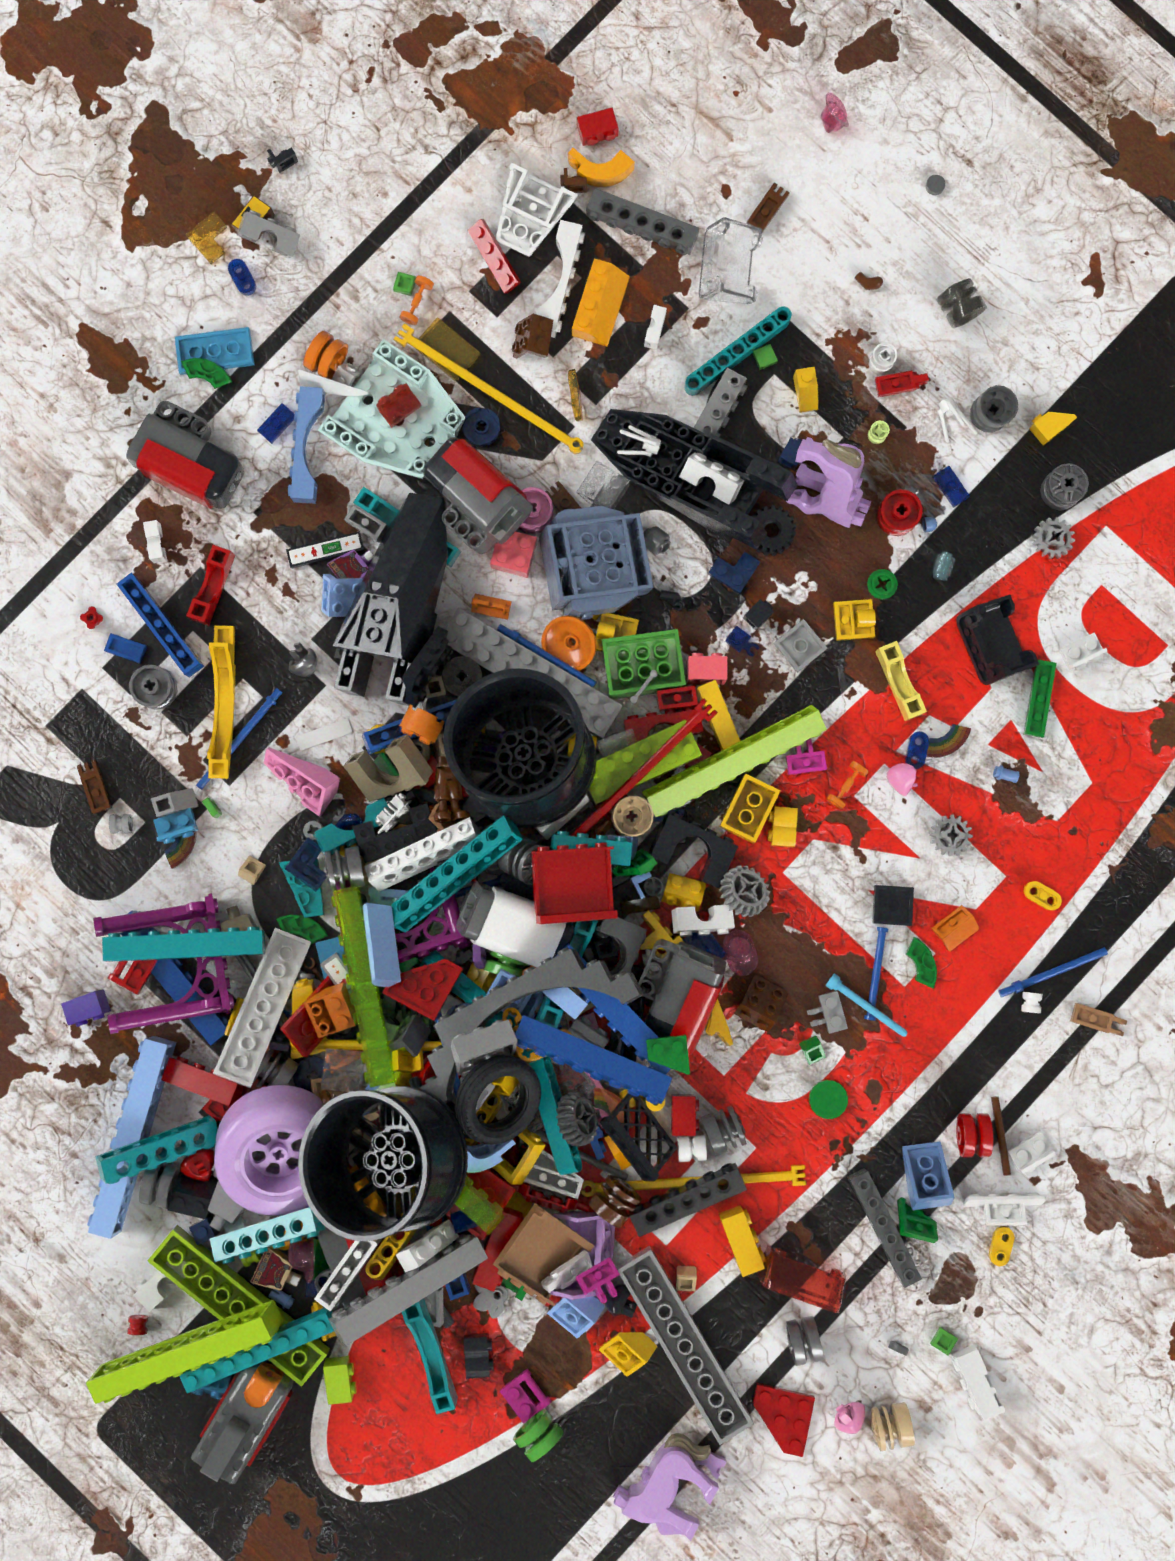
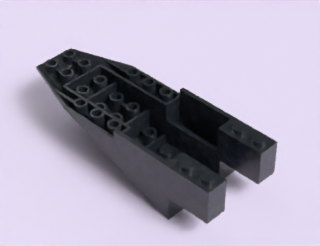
M610 409L591 438L596 447L627 480L729 543L734 538L756 550L767 535L761 521L748 515L759 496L765 490L788 501L798 486L791 471L713 434H705L663 414ZM631 425L660 439L658 453H652L651 457L646 455L618 454V450H646L642 448L644 442L621 434L620 430L644 437L630 430L629 426ZM694 453H701L707 457V460L721 464L723 469L737 473L744 482L736 499L728 505L712 496L715 491V482L710 477L704 476L703 481L697 486L682 479L680 474L689 456Z
M409 493L380 542L333 644L334 647L343 650L334 685L335 689L347 694L365 697L374 656L370 654L384 656L394 660L385 698L397 704L409 706L404 703L406 687L402 681L403 675L433 634L438 615L435 613V608L448 559L446 525L442 521V515L445 511L444 498Z

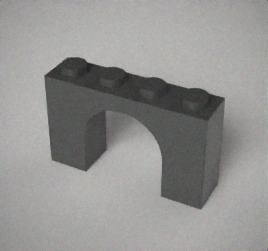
M619 917L598 920L595 930L612 937L619 946V961L610 971L613 979L616 980L615 976L624 971L626 974L632 973L631 969L638 959L640 946L646 939L645 933L647 929Z

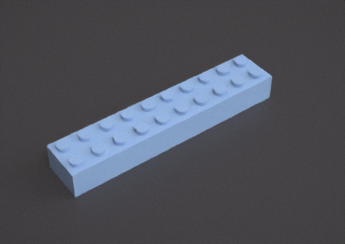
M156 1036L145 1038L144 1041H141L138 1048L140 1056L133 1065V1072L135 1073L127 1086V1091H129L128 1097L124 1099L121 1107L123 1114L116 1123L118 1131L110 1144L112 1150L149 1137L165 1083L161 1078L169 1058L173 1056L176 1042ZM143 1154L137 1157L136 1162L142 1160ZM124 1161L118 1163L117 1169L124 1165ZM138 1175L133 1177L126 1176L114 1184H105L100 1179L99 1187L101 1189L93 1202L95 1210L88 1219L87 1226H90L88 1233L111 1239L122 1231Z

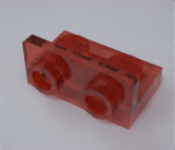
M407 383L395 387L393 393L381 397L376 404L378 411L391 428L422 406Z

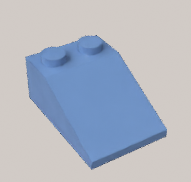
M941 1141L902 1146L907 1189L912 1210L951 1205L955 1197Z

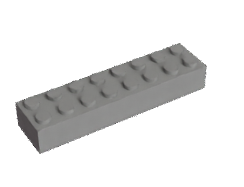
M461 1234L455 1240L456 1242L446 1246L420 1267L406 1273L403 1270L402 1275L398 1277L395 1275L385 1281L386 1285L379 1288L376 1286L367 1292L368 1295L364 1298L358 1297L349 1303L350 1306L346 1309L340 1308L331 1314L332 1317L328 1320L339 1341L345 1346L349 1345L488 1259L479 1239L473 1235Z

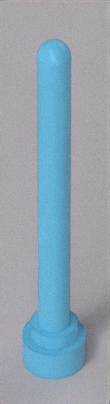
M835 973L825 985L826 987L835 991L839 990L902 1037L907 1036L908 1032L906 1029L843 985V981L840 980L838 975Z

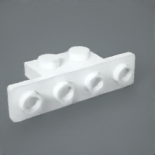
M1017 1193L1009 1194L1008 1196L990 1194L983 1197L979 1194H972L966 1198L964 1206H984L986 1226L1026 1225L1025 1206L1043 1205L1046 1197L1038 1193H1030L1027 1196H1020Z

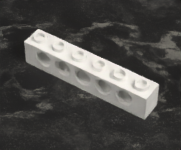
M469 817L364 866L369 883L380 892L437 865L438 861L451 858L452 855L456 854L480 834L479 828Z

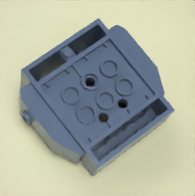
M604 506L566 509L555 515L551 523L546 525L539 536L552 611L563 609L564 616L582 617V620L591 619L593 615L616 612L631 602L636 596L646 595L654 588L640 513L624 515L621 511ZM613 544H617L618 549H614ZM587 557L592 558L591 563L587 561ZM616 563H621L622 568H618ZM560 568H561V572H562V577H561V578H560V575H559V569H560Z

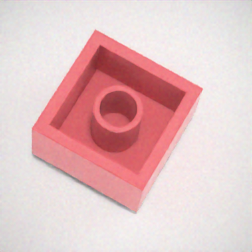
M515 531L505 543H496L490 562L491 569L528 578L537 546V537Z
M692 653V656H688L686 661V684L704 685L713 680H716L718 685L726 683L727 656H723L722 653H712L711 656H703V653Z

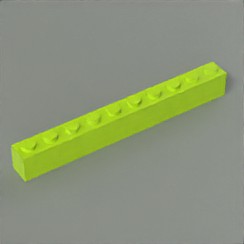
M810 705L642 791V794L651 805L654 816H664L671 809L681 807L687 801L701 797L708 790H714L720 784L734 780L738 775L753 770L759 764L769 762L771 758L777 755L785 754L788 749L800 746L810 738L818 737L821 735V732L827 729L819 710Z

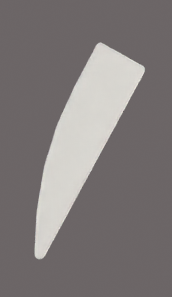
M300 369L298 370L299 381L302 386L323 388L325 393L340 396L368 395L366 391Z

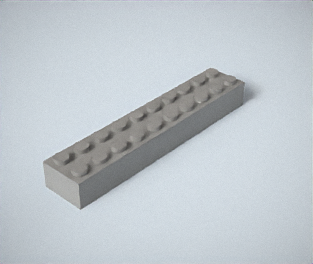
M460 608L456 610L445 628L448 630L447 639L449 640L448 645L452 647L451 651L490 674L507 669H530L545 673L559 681L576 700L590 733L599 739L605 738L623 707L620 703ZM549 708L550 710L558 714L556 710Z
M651 1246L646 1247L618 1264L617 1270L719 1445L752 1426L754 1423L751 1415Z

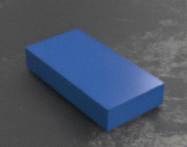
M110 633L104 651L141 664L148 646Z

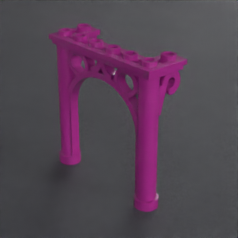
M434 867L429 868L430 872L432 873L434 871ZM349 880L345 881L344 890L341 889L340 882H336L337 895L357 962L356 973L362 978L371 979L367 940L364 932L365 924L360 913L354 888H352ZM455 894L442 903L446 921L437 917L441 908L440 905L418 927L406 933L395 934L396 942L407 946V948L397 951L400 963L417 956L419 958L427 957L430 955V952L436 950L437 952L448 950V946L451 945L459 949L470 946V943H472L471 939L461 936L456 928L460 909ZM432 922L444 925V930L441 934L429 935L428 928ZM423 931L426 938L430 941L415 945L416 940L422 936L420 933Z
M212 893L205 897V901L192 902L186 905L108 918H93L96 937L105 936L109 933H123L153 927H169L180 930L182 934H186L195 923L203 924L205 933L208 932V929L220 928V932H222L220 920L216 921L215 913H219L217 898H213ZM203 917H207L208 922H206V921H205L204 919H202V918H203ZM191 920L186 929L176 923H173ZM222 956L206 957L202 963V957H198L197 974L191 989L183 998L174 1003L108 1014L110 1034L119 1033L120 1030L220 1012L231 1014V1008H234L233 995L228 994V989H231L229 977L225 978L224 970H228L226 958L222 959ZM211 961L215 963L217 978L210 973L202 975V971H206V966ZM204 978H210L214 983V990L210 994H204L198 987ZM219 991L220 997H214ZM195 992L204 998L203 1000L187 1002Z

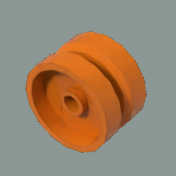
M321 331L309 345L303 365L312 372L318 371L319 376L331 380L338 366L342 365L346 359L348 344L340 339L334 340L333 335L327 331Z

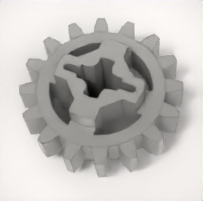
M1058 517L1053 521L1051 518H1048L1046 523L1042 521L1039 523L1040 527L1037 526L1034 529L1037 533H1034L1032 538L1036 539V541L1032 544L1038 545L1036 552L1041 550L1042 557L1048 554L1049 559H1052L1054 555L1056 559H1059L1061 554L1065 556L1068 553L1067 550L1073 548L1070 543L1075 542V539L1071 538L1075 532L1069 531L1071 525H1064L1066 520L1059 522ZM1057 534L1059 535L1058 537H1056L1055 540L1048 542L1051 539V537L1056 536Z
M954 814L950 815L949 819L945 815L942 816V821L936 820L937 826H931L935 831L929 834V836L934 837L931 844H937L935 850L942 849L941 854L944 855L948 852V856H953L954 852L956 855H960V850L963 852L967 851L965 845H971L968 838L973 837V835L968 834V831L972 828H966L968 821L961 822V816L955 819ZM947 823L946 829L940 831L941 827ZM957 825L962 829V832L959 831ZM947 834H955V838L948 837ZM940 839L946 843V846L941 843ZM962 840L961 844L955 848L956 843Z

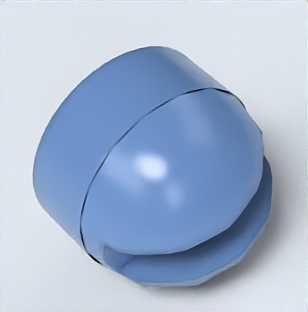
M923 517V531L926 533L935 530L937 527L936 519L933 517Z

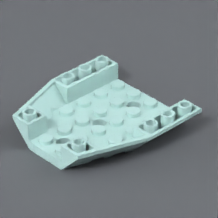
M383 339L372 353L374 360L354 386V388L366 391L368 395L347 396L333 417L327 416L318 431L364 463L423 479L425 464L446 440L451 437L457 438L465 416L429 369ZM367 396L373 397V402L370 405L363 403L364 398ZM397 417L404 419V423L400 426L394 424V420ZM433 438L435 444L428 447L425 445V440Z

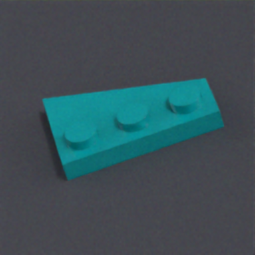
M316 858L313 864L319 868V861ZM290 861L279 862L304 918L325 915L321 886L317 891H314L285 870Z

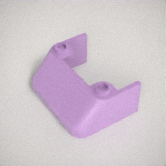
M567 1211L564 1213H554L555 1218L566 1220V1225L594 1245L591 1252L587 1251L592 1266L609 1257L613 1261L615 1226L602 1219L595 1212ZM577 1281L563 1290L561 1288L554 1289L549 1293L571 1300L597 1296L595 1290L584 1295ZM606 1285L601 1286L604 1294L608 1292Z

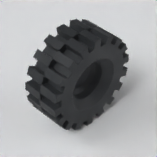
M771 505L770 508L765 506L762 510L759 509L753 514L752 517L761 521L764 528L769 523L776 524L779 528L777 536H765L757 549L758 553L763 552L766 556L768 554L776 556L777 553L781 554L789 548L796 534V523H793V516H789L790 512L787 510L784 512L780 506L775 508V505Z

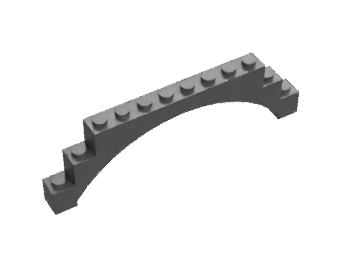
M564 948L558 952L557 957L553 959L551 957L546 958L540 962L541 965L539 967H530L523 971L524 975L517 978L515 976L508 979L505 986H496L489 990L490 994L483 997L481 995L472 1000L473 1003L469 1006L462 1005L458 1007L453 1015L447 1014L438 1019L439 1022L434 1027L443 1045L432 1049L433 1053L427 1056L436 1076L425 1081L426 1084L420 1088L434 1094L445 1104L453 1100L452 1092L457 1069L451 1050V1041L459 1034L464 1033L467 1035L478 1027H484L501 1010L530 994L554 988L577 987L605 993L619 999L621 1004H628L644 994L633 973L626 974L625 971L615 976L616 980H614L604 961L592 960L586 964L587 968H585L576 949Z

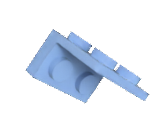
M323 574L321 611L328 617H346L364 578L336 579L331 574Z

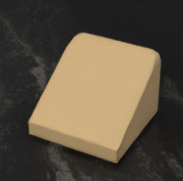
M249 856L240 867L238 876L254 885L266 865Z
M677 1266L676 1290L696 1291V1267Z

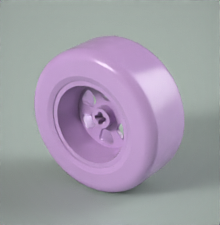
M272 1085L245 1094L227 1110L217 1130L214 1164L221 1187L235 1203L254 1213L270 1216L286 1215L309 1207L300 1184L298 1162L288 1166L286 1161L290 1157L299 1159L300 1150L293 1149L291 1144L297 1139L303 1138L309 1122L323 1106L321 1098L299 1087ZM277 1132H287L290 1134L287 1138H282L278 1136ZM265 1134H269L271 1137L267 1143L257 1141L259 1137ZM264 1151L266 1157L257 1162L254 1160L252 1152ZM270 1163H277L280 1168L268 1167Z

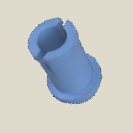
M1000 765L995 767L993 777L996 780L1003 779L1017 783L1019 771L1006 769Z
M273 1289L268 1296L282 1305L283 1309H289L295 1301L292 1298V1294L289 1296L282 1290Z

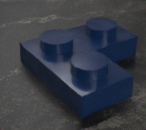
M744 552L735 567L718 557L709 570L708 575L740 594L760 564V561Z
M308 837L285 867V870L314 891H317L326 879V873L313 864L322 852L319 845Z

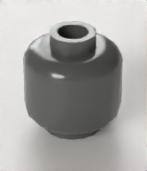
M655 526L650 529L647 528L643 533L646 549L658 555L668 550L671 542L669 541V534Z

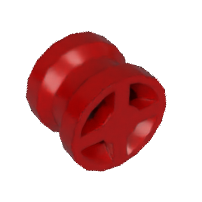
M132 1315L128 1317L130 1327L127 1330V1334H147L146 1323L148 1322V1316Z

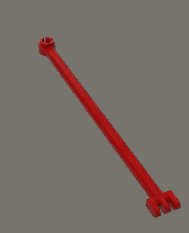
M705 698L702 699L694 707L698 712L570 836L577 837V833L586 834L704 718L709 722L718 712L713 710L708 714L707 712L712 706L708 704L703 709L702 706L706 704L707 700Z

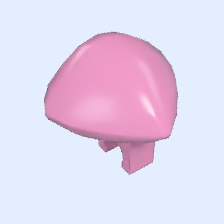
M897 764L887 772L886 777L889 784L903 796H906L912 787L918 786L917 783H914L916 780V769L910 764Z
M852 1402L846 1405L841 1404L837 1407L834 1426L848 1434L858 1433L865 1420V1405L860 1402Z

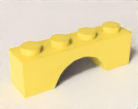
M895 641L875 651L904 721L927 712L920 694L914 689L907 675L904 657L898 642Z

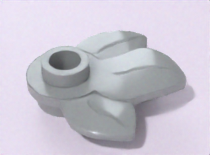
M501 1284L496 1286L493 1292L475 1285L479 1294L474 1299L473 1307L479 1311L488 1310L492 1319L500 1316L505 1309L504 1302L508 1298L507 1288ZM495 1292H499L501 1297L497 1296Z

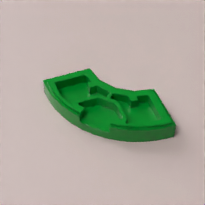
M190 358L181 361L189 379L196 377L205 379L211 383L214 389L232 382L229 374L220 365L211 360Z
M286 915L276 919L282 931L300 935L310 941V945L329 936L318 922L309 917Z
M913 937L905 955L911 958L915 964V981L934 989L937 979V966L933 955L922 941Z

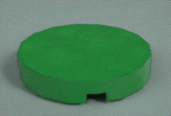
M822 1080L817 1082L810 1091L809 1104L816 1115L824 1119H834L845 1111L848 1105V1096L841 1084L833 1080Z

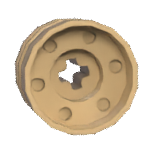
M628 796L622 798L612 808L610 819L618 833L624 836L636 837L650 829L654 813L651 805L645 799L639 796ZM629 811L636 815V818H633V822L626 818V815H629Z
M905 1402L892 1404L891 1414H888L885 1406H881V1416L877 1407L871 1408L872 1432L880 1452L886 1451V1441L889 1449L893 1450L894 1439H897L901 1448L915 1445L913 1425Z

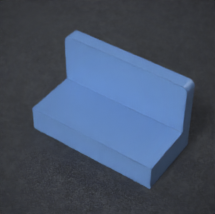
M650 872L636 875L630 879L639 899H643L645 896L638 884L652 877Z

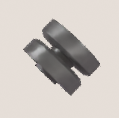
M156 665L140 667L133 673L129 682V689L133 699L153 710L164 709L175 700L178 691L177 682L173 675Z
M162 1163L155 1169H146L141 1182L139 1202L151 1205L156 1201L157 1207L168 1209L172 1190L180 1174V1166L168 1164L164 1168Z
M808 1316L802 1319L803 1331H801L796 1319L786 1321L788 1345L795 1365L806 1364L807 1350L813 1362L822 1361L823 1351L814 1317Z

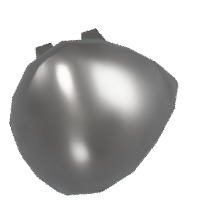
M300 642L295 643L293 646L296 649L289 652L293 657L289 663V671L301 677H309L315 672L318 661L313 649H306Z

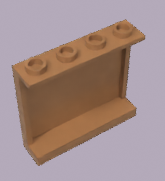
M534 1203L493 1265L499 1269L497 1273L507 1280L510 1277L512 1284L518 1288L524 1286L523 1291L532 1297L536 1294L535 1298L545 1305L548 1302L554 1306L555 1303L549 1299L551 1294L543 1289L541 1281L550 1276L553 1270L578 1255L583 1248L591 1252L594 1245Z

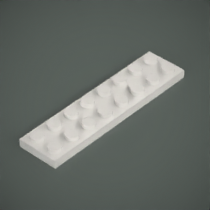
M274 929L213 1074L251 1088L311 944L310 941L280 929Z

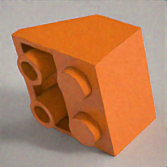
M344 982L325 988L304 1002L318 1038L356 1026L359 1016Z

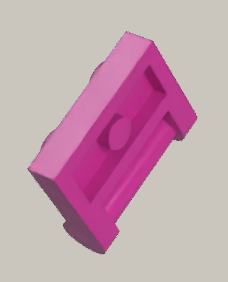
M528 1369L524 1370L500 1389V1393L523 1424L552 1402L549 1396H545L530 1376L531 1372ZM522 1381L526 1382L540 1402L535 1404L520 1384Z

